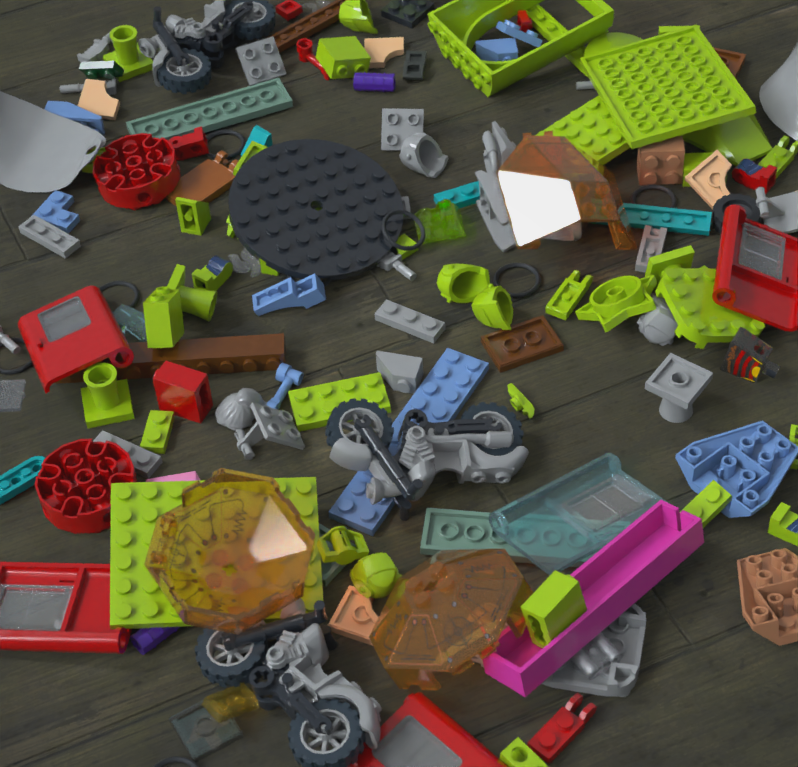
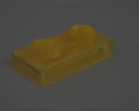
M244 683L239 684L240 686L238 687L233 686L206 696L201 705L218 723L256 709L259 705L257 699Z

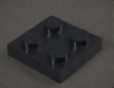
M392 0L381 10V17L413 29L435 7L434 3L428 0Z

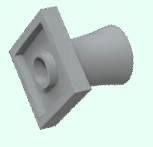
M670 353L645 382V390L662 397L659 412L665 420L681 423L687 421L692 416V404L711 382L713 372Z

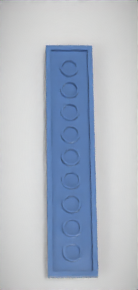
M447 348L393 422L394 434L388 448L392 456L396 455L399 443L398 433L409 410L418 409L423 411L427 416V420L432 423L454 420L488 372L489 363ZM411 419V421H413L415 424L419 426V423L416 422V419ZM369 470L358 471L330 509L329 518L373 536L396 503L389 497L383 498L377 504L372 505L370 499L366 497V485L370 483L371 478L374 476Z

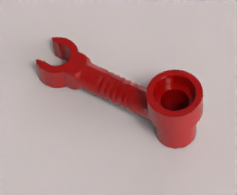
M307 38L299 39L297 41L299 60L301 62H311L321 71L324 79L329 80L328 74L316 56L313 55L312 41Z

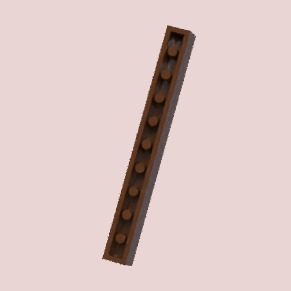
M284 333L183 339L179 340L173 348H148L147 342L128 343L134 354L133 362L125 368L115 367L117 371V380L153 378L156 370L160 369L165 361L207 374L277 370L281 363L286 364ZM120 353L115 357V360L118 362L123 361ZM109 357L106 358V359H104V360H102V361H100V362H98V363H109V364L113 365V364L111 363ZM87 368L55 382V384L84 382L83 375Z

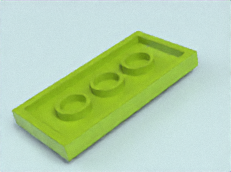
M380 372L288 391L296 427L299 432L327 426L332 410L335 407L338 408L339 404L343 401L349 402V399L356 398V401L367 399L368 402H375L379 404V408H384L388 413H391V405Z

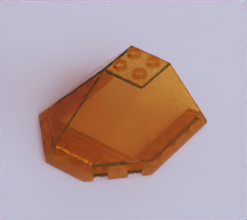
M526 135L497 170L496 175L518 249H538L541 245L540 239L578 222H608L616 249L634 250L637 248L614 173L566 137Z

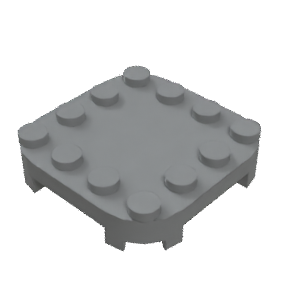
M634 603L600 632L620 654L617 662L611 661L610 663L590 641L581 650L586 656L590 650H595L598 655V659L593 663L599 671L594 677L590 678L571 657L541 684L552 688L606 697L628 696L638 679L646 628V613Z

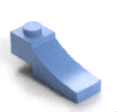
M315 273L297 282L290 277L252 295L253 310L257 316H261L265 313L287 307L304 306L307 309L326 300L324 284Z

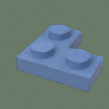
M498 20L495 27L505 34L536 47L541 46L543 41L537 38V33L531 30H527L525 33L520 30L521 26L509 20H505V22Z
M57 190L33 214L68 234L80 222L79 214L67 211L74 203L73 196Z

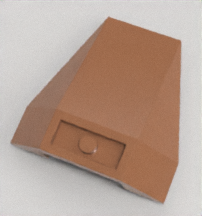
M784 548L738 559L737 569L742 615L752 630L779 646L797 642L798 556Z

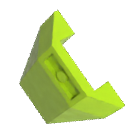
M754 114L683 135L684 141L704 151L715 152L718 150L719 152H725L726 159L735 166L743 159L753 161L767 155L773 149Z

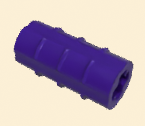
M375 72L355 73L353 81L354 91L395 92L396 76L395 74Z
M180 627L139 628L130 636V640L136 650L145 655L153 648H156L163 640H166L172 633H176Z

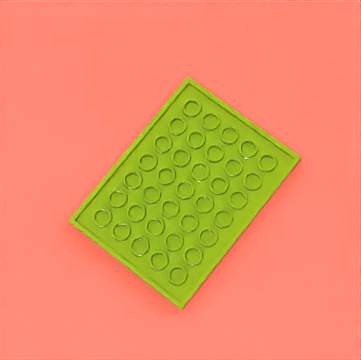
M697 25L580 58L582 68L631 149L642 148L648 144L662 142L669 138L683 136L693 131L704 130L707 127L725 124L731 120L756 114V106Z
M316 477L111 483L110 629H116L117 627L133 629L208 626L214 624V621H212L214 618L215 620L220 619V621L228 616V609L251 611L261 617L265 623L281 619L280 615L283 606L293 598H301L304 601L306 613L314 611V603L319 600L323 601L321 555L317 547L320 537ZM224 489H228V494H224ZM220 493H221V502H223V501H228V500H234V499H241V500H235V501H229V502H223V503H221V541L218 542V541L220 540V503H218V502H220ZM265 497H268V502H264ZM243 511H245L246 513H248V514H240L241 516H239L238 514H236V513H244ZM238 522H240V523L243 524L242 526H238V527L244 529V531H236L237 533H239V535L232 531V530H241V529L235 527V525H241V524H239ZM160 525H164L165 529H161ZM213 533L217 537L216 540L211 539V535ZM225 533L229 534V537L227 539L224 538ZM249 537L251 538L250 543L247 542V538ZM204 539L207 541L206 546L202 544V540ZM176 546L179 555L173 557L169 550L175 549ZM195 551H199L200 555H196ZM150 561H154L155 565H151ZM194 569L195 574H192L190 570ZM193 580L197 582L196 585H193L192 583H185L191 582ZM197 589H201L203 592L197 593ZM221 605L225 606V607H219V608H221V609H218L217 607H215V606H221Z

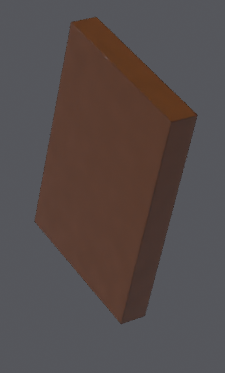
M544 315L510 326L511 330L501 329L481 336L482 345L500 373L564 351L563 343Z

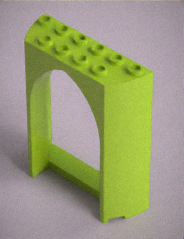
M453 0L428 13L430 21L428 22V27L434 33L442 55L448 58L453 66L463 73L466 79H470L477 90L480 89L487 97H490L587 45L592 39L608 33V28L613 25L614 10L603 0H576L594 18L523 56L508 61L480 60L471 50L483 34L497 25L498 20L505 22V20L518 15V11L527 10L544 0Z

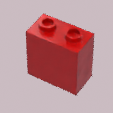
M165 361L160 369L156 370L152 379L159 410L173 411L176 416L201 424L213 407L207 373L169 361Z

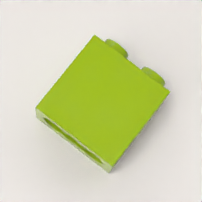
M355 36L319 39L316 58L331 79L352 78L355 73H368L371 57Z
M168 286L156 288L143 302L148 348H173L184 334L180 289H170Z
M555 570L521 606V610L532 643L544 648L587 611L579 581L571 575H564Z

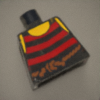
M740 327L729 345L720 370L755 383L762 373L774 379L781 366L769 360L773 351L772 346Z

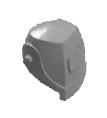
M415 133L407 137L402 144L399 154L401 162L407 168L432 178H436L444 170L449 159L447 155L442 153L437 142L426 133Z
M653 295L651 298L654 300L657 308L640 315L637 321L639 330L650 343L660 344L661 346L671 345L673 338L676 336L674 331L678 324L665 299L657 298Z

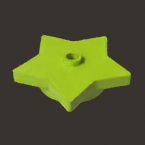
M655 275L641 279L636 276H621L601 284L590 295V302L575 311L578 320L599 321L604 331L608 332L631 316L655 310L657 307L650 296L657 285Z

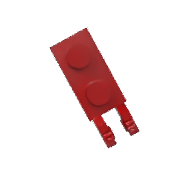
M579 693L573 695L568 700L566 706H563L527 743V746L548 764L585 728V724L596 711L597 706L589 703L581 711L579 717L573 714L583 701V696Z

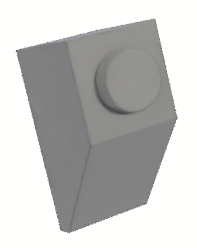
M383 351L376 352L377 370L393 391L414 394L419 388L423 376V359Z

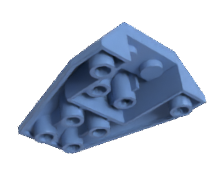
M759 421L695 441L678 452L675 458L693 491L699 494L709 483L715 480L733 497L732 501L721 513L728 518L752 516L769 503L796 459L798 446L764 421Z

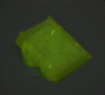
M448 199L439 201L433 209L423 208L414 214L425 228L423 244L467 237L460 210L455 203H451ZM415 222L418 239L420 240L421 231L418 224Z

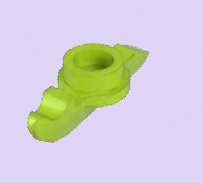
M512 383L508 384V393L512 397L510 399L511 405L516 411L522 410L523 414L528 415V418L531 419L535 411L533 405Z

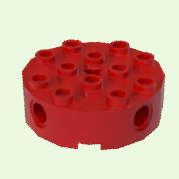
M152 134L127 135L112 141L105 147L106 151L100 156L97 155L93 161V176L98 184L99 192L106 202L115 207L138 210L151 204H159L175 189L180 180V166L176 160L175 149L169 140L163 137L160 139L154 138Z
M79 439L60 446L45 458L41 464L42 469L39 471L38 476H36L35 488L46 519L55 527L74 534L100 533L102 530L111 527V483L138 482L129 453L117 443L107 440L104 443L100 441L93 442L92 439Z

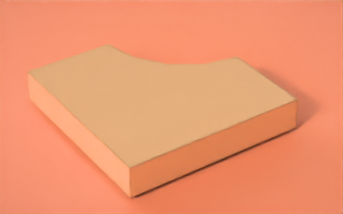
M404 37L365 39L364 49L371 57L369 68H384L389 59L404 55Z
M86 79L78 107L97 114L102 119L116 120L120 102L118 99L112 98L107 94L106 82Z
M716 150L685 176L684 179L713 209L716 200L730 194L726 188L725 178L732 164Z
M349 585L328 626L331 627L333 633L377 647L387 628V621L378 617L372 608L374 598H366L354 586Z

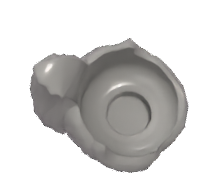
M242 388L238 393L225 397L218 405L215 412L217 423L231 430L250 427L255 418L250 405L252 403L266 405L267 402L254 389Z

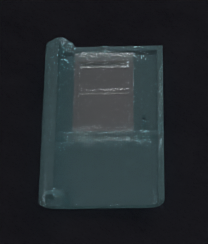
M606 453L489 514V523L498 536L545 573L551 575L555 570L561 572L599 551L659 500H665L622 471L621 461L616 455Z

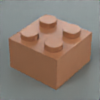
M676 136L662 142H655L638 148L637 174L639 185L682 184L685 155L683 136Z

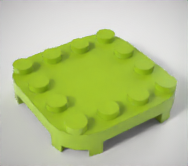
M667 268L658 283L655 293L657 298L665 299L678 326L674 332L678 338H681L683 335L688 340L696 343L695 348L704 349L707 343L738 342L744 330L748 334L742 343L743 349L752 335L756 337L754 341L757 340L765 327L763 322L722 307L713 301L712 294L716 269Z

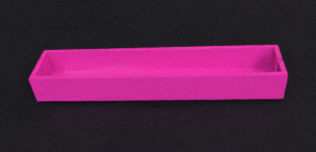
M659 500L570 574L579 581L587 611L548 645L541 648L532 643L522 614L480 649L485 673L523 697L528 696L704 543L702 519L684 510L679 512L678 507Z

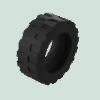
M724 195L714 203L712 226L720 235L724 211L730 205L742 206L746 210L747 219L761 224L760 209L756 206V200L748 195ZM743 232L741 233V238L744 239L751 236Z

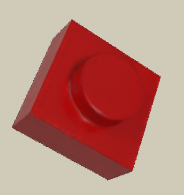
M286 0L275 6L276 13L288 21L303 13L302 6L294 0Z
M526 10L518 11L517 25L521 26L520 30L525 33L527 30L532 29V19L528 17Z

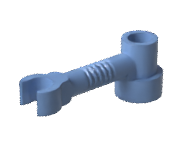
M281 363L277 369L275 379L282 382L275 396L266 405L279 410L281 402L292 384L299 386L303 380L304 373L292 369L291 365Z

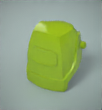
M345 0L341 4L339 20L343 26L357 32L378 34L377 29L373 27L372 16L366 0Z
M469 264L443 265L437 279V287L441 291V296L447 298L448 303H452V301L456 303L473 302L475 297L485 288H488L490 284L488 269Z
M491 283L488 285V288H485L475 297L472 303L474 315L486 326L511 330L513 307L510 294L502 286H494Z
M383 552L374 553L360 559L350 571L354 587L366 598H385L397 589L399 581L403 580L402 574H399L398 568L387 553Z

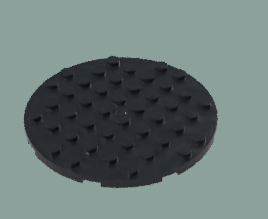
M317 139L286 141L256 153L243 164L234 177L228 201L229 218L232 228L241 244L251 255L258 256L266 262V266L288 276L304 279L315 273L319 278H330L331 281L347 279L367 272L377 266L380 260L387 254H390L394 247L385 239L382 233V221L387 213L394 210H403L402 198L397 186L378 163L362 152L346 145ZM314 204V206H318L322 209L317 211L316 209H312L311 207ZM403 214L391 216L386 223L387 233L396 243L403 225Z

